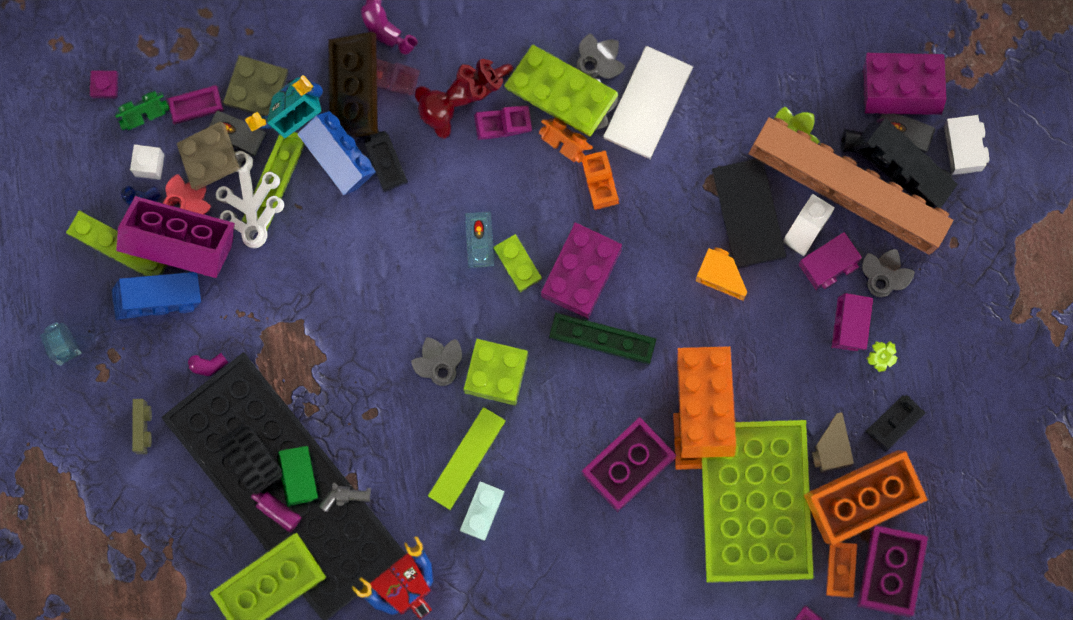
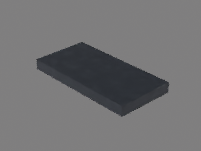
M753 159L712 168L731 255L737 269L785 259L786 253L764 162Z

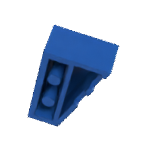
M196 272L121 278L112 289L115 320L148 315L159 316L173 311L189 313L195 311L194 308H197L201 303Z

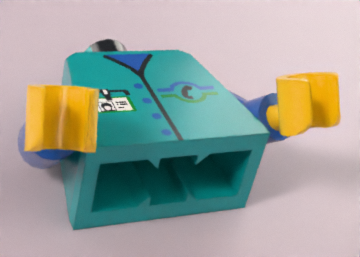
M304 75L292 79L272 97L268 116H260L256 112L246 118L245 121L251 131H255L258 128H274L282 137L287 138L321 112L318 97L323 93L322 87L317 83L309 81Z

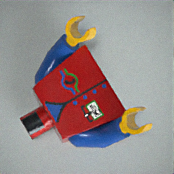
M414 537L417 545L410 548L405 542L404 545L408 553L370 584L365 579L360 578L364 583L363 589L357 590L352 587V590L377 610L391 615L400 612L403 615L411 608L419 620H421L432 611L423 598L431 592L429 587L433 583L432 564L422 549L419 538Z

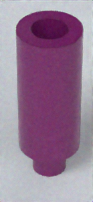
M259 492L251 496L258 503L256 507L288 532H292L302 518L269 492L265 494Z

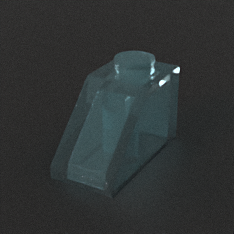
M56 322L47 326L44 329L45 332L40 335L48 357L59 366L82 354L71 331L63 322L60 324Z

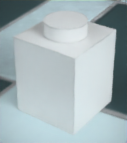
M134 145L130 170L135 177L161 180L165 155L157 147Z

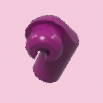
M222 353L211 360L202 359L198 355H193L188 360L189 369L195 374L211 376L228 364Z

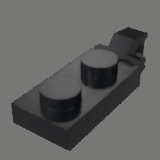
M378 130V134L369 135V137L364 138L365 147L383 192L385 193L408 184L386 130L382 132Z

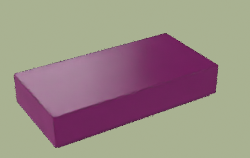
M217 85L167 98L174 125L212 115L216 111H224Z

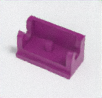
M848 293L838 297L831 348L858 351V349L867 350L873 298Z

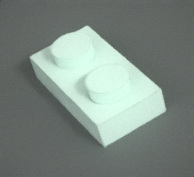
M479 482L460 531L485 541L505 492Z

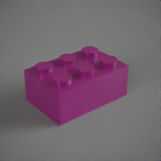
M866 53L863 67L865 113L943 114L946 103L944 54Z
M574 223L541 291V298L589 319L622 251V244L578 223Z
M639 417L582 470V475L618 513L675 460L676 454Z
M874 526L871 529L857 607L905 617L914 616L928 536Z

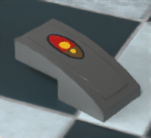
M216 111L209 127L221 121L226 126L232 146L235 149L255 156L266 132L260 129L251 131L246 122Z
M898 114L881 115L880 119L886 118L922 152H928L936 130L935 127Z

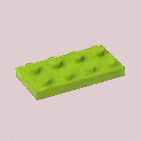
M533 44L505 84L506 90L591 137L618 96L617 91Z
M296 533L210 592L227 620H266L326 577L298 533Z

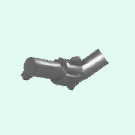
M333 483L332 490L326 495L319 507L328 512L335 501L338 506L344 505V502L348 503L349 500L370 502L371 488H368L366 491L350 490V487L338 486L336 483Z

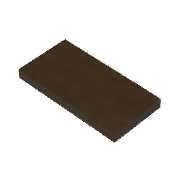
M366 32L329 39V111L339 119L342 128L352 138L378 134L376 33Z

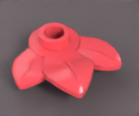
M178 174L168 181L165 188L167 197L163 204L170 206L180 204L181 209L203 215L210 210L211 206L203 200L206 194V186L196 191L191 188L189 182L185 184Z

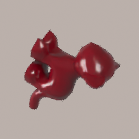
M480 59L476 63V69L470 65L462 64L458 68L456 79L446 92L430 90L425 86H419L415 90L414 96L419 103L418 113L425 124L433 127L439 137L446 139L450 136V121L455 107L482 100L492 91L499 90L503 83V78L501 77L510 74L513 71V66L511 64H504L493 70L491 67L493 62L491 60Z

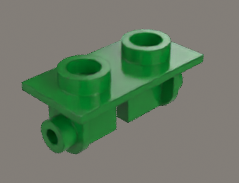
M152 91L143 95L142 101L136 104L129 101L118 107L119 111L115 112V117H122V120L119 121L122 130L128 129L129 131L144 124L145 122L141 114L145 112L149 121L165 115V111L170 110L166 100L160 101V98L163 97V92L157 94L156 91Z

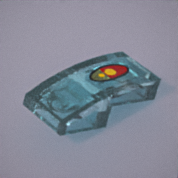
M491 212L465 213L468 268L494 266Z

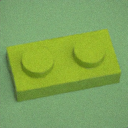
M516 234L493 247L519 292L542 280L541 275Z

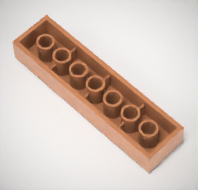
M770 117L768 118L749 151V155L928 255L939 248L954 221L949 218V213L938 207L933 209L927 206L926 201L917 195L909 196L902 192L903 188L894 182H884L879 179L880 175L870 169L863 170L857 167V162L847 156L841 158L833 153L834 149L823 143H820V145L814 143L805 132L800 130L795 132L789 129L785 121L776 117L774 120Z

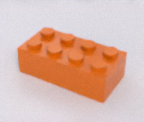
M731 346L678 348L677 374L681 457H735L736 433Z
M900 450L892 452L804 494L824 542L830 545L837 544L927 501V497L906 451Z

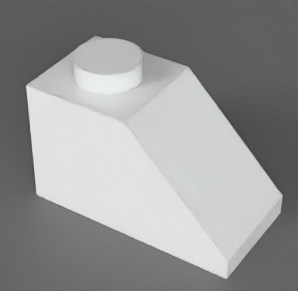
M812 194L784 238L783 244L805 256L835 207Z

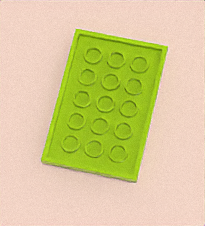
M806 420L735 422V457L702 458L706 583L813 580L811 514L804 494L809 492Z

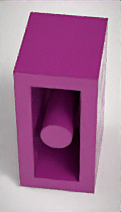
M843 232L801 259L799 266L815 290L821 287L825 290L837 282L836 277L842 273H845L847 276L859 268L858 263L862 257L846 233Z

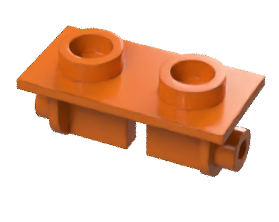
M557 118L542 120V123L546 126H543L539 131L541 139L555 149H558L561 142L564 143L559 152L572 162L577 161L580 163L585 157V154L582 152L593 148V146L586 142L587 138L566 128L567 124Z

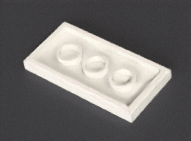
M646 46L603 139L651 159L693 66Z

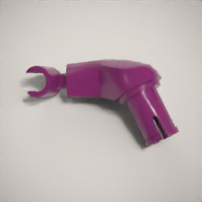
M366 0V5L361 9V15L369 32L376 33V39L392 48L397 44L402 54H409L417 45V39L411 35H407L404 39L400 38L402 31L388 21L385 10L381 6L382 0Z

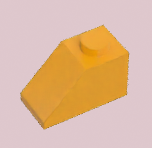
M715 247L714 250L708 248L697 274L696 282L744 301L747 290L734 259L729 257V253L721 248Z

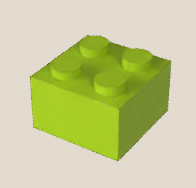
M476 338L464 386L465 394L516 406L528 359V351Z

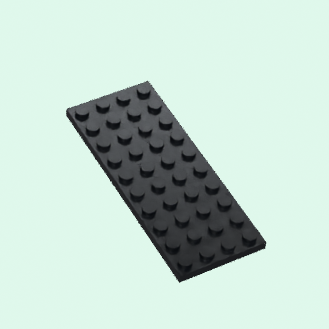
M244 352L161 417L268 552L293 534L298 533L326 577L302 594L322 620H329L358 596L352 590V587L357 590L363 589L364 583L360 578L365 579L370 584L406 555L364 501L349 500L348 503L344 502L342 506H338L335 501L328 512L319 507L326 495L332 490L333 483H336L338 486L350 487V490L355 489ZM242 422L250 425L277 464V454L279 451L308 446L318 498L312 502L288 506L302 517L292 532H288L256 507L258 503L251 498L253 493L243 484L218 448L217 440ZM281 477L261 491L263 494L269 492L286 505Z

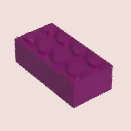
M135 196L118 226L116 251L217 278L232 248L235 223Z

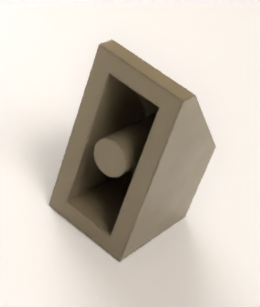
M842 412L835 415L815 446V452H812L815 468L819 467L820 473L851 467L854 464Z

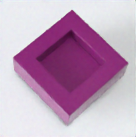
M91 71L90 97L117 98V71Z

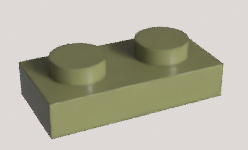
M133 399V452L136 454H147V447L152 445L151 432H147V421L152 419V409L150 405L147 406V401L144 399Z

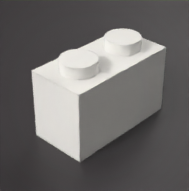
M978 115L947 119L944 124L951 174L983 171L986 163H989L988 148L983 147L982 138L985 137L983 122L979 123Z

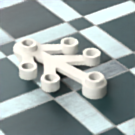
M237 151L235 155L240 170L237 172L240 177L243 200L235 196L233 191L225 186L218 188L216 198L223 203H229L245 213L247 224L238 220L237 215L229 210L222 212L220 219L226 220L231 215L230 222L235 223L234 229L242 233L244 244L250 248H259L267 239L266 227L274 213H279L283 210L284 202L277 196H271L268 198L266 208L259 219L257 218V210L270 189H275L279 186L280 178L273 172L265 173L262 177L261 185L256 193L253 194L250 176L253 159L247 153ZM246 160L245 165L241 167L242 162ZM274 177L273 182L268 184L269 179ZM227 191V196L223 199L222 195ZM278 201V205L272 208L273 203ZM258 232V236L253 240L254 234Z

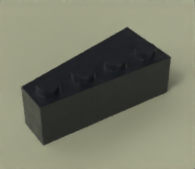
M886 118L869 123L852 146L856 152L908 193L923 198L926 201V205L933 209L935 207L941 209L958 185L948 171L936 165L929 156L924 154Z

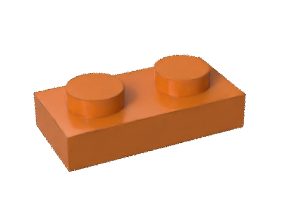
M840 542L834 545L829 544L826 596L854 597L857 544Z

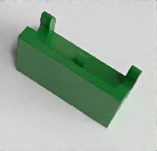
M308 446L279 451L277 460L282 471L281 480L286 506L312 502L314 499H317Z

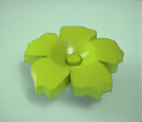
M876 341L872 345L875 352H870L866 358L868 364L874 365L878 372H884L887 366L891 367L897 361L898 357L894 355L896 353L895 344L889 341L885 345L883 342L879 343Z

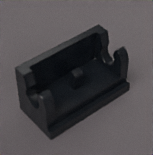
M902 395L865 432L886 453L926 412L909 396Z

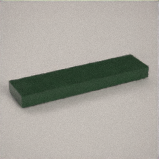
M555 312L549 339L650 365L656 343V338L557 312Z

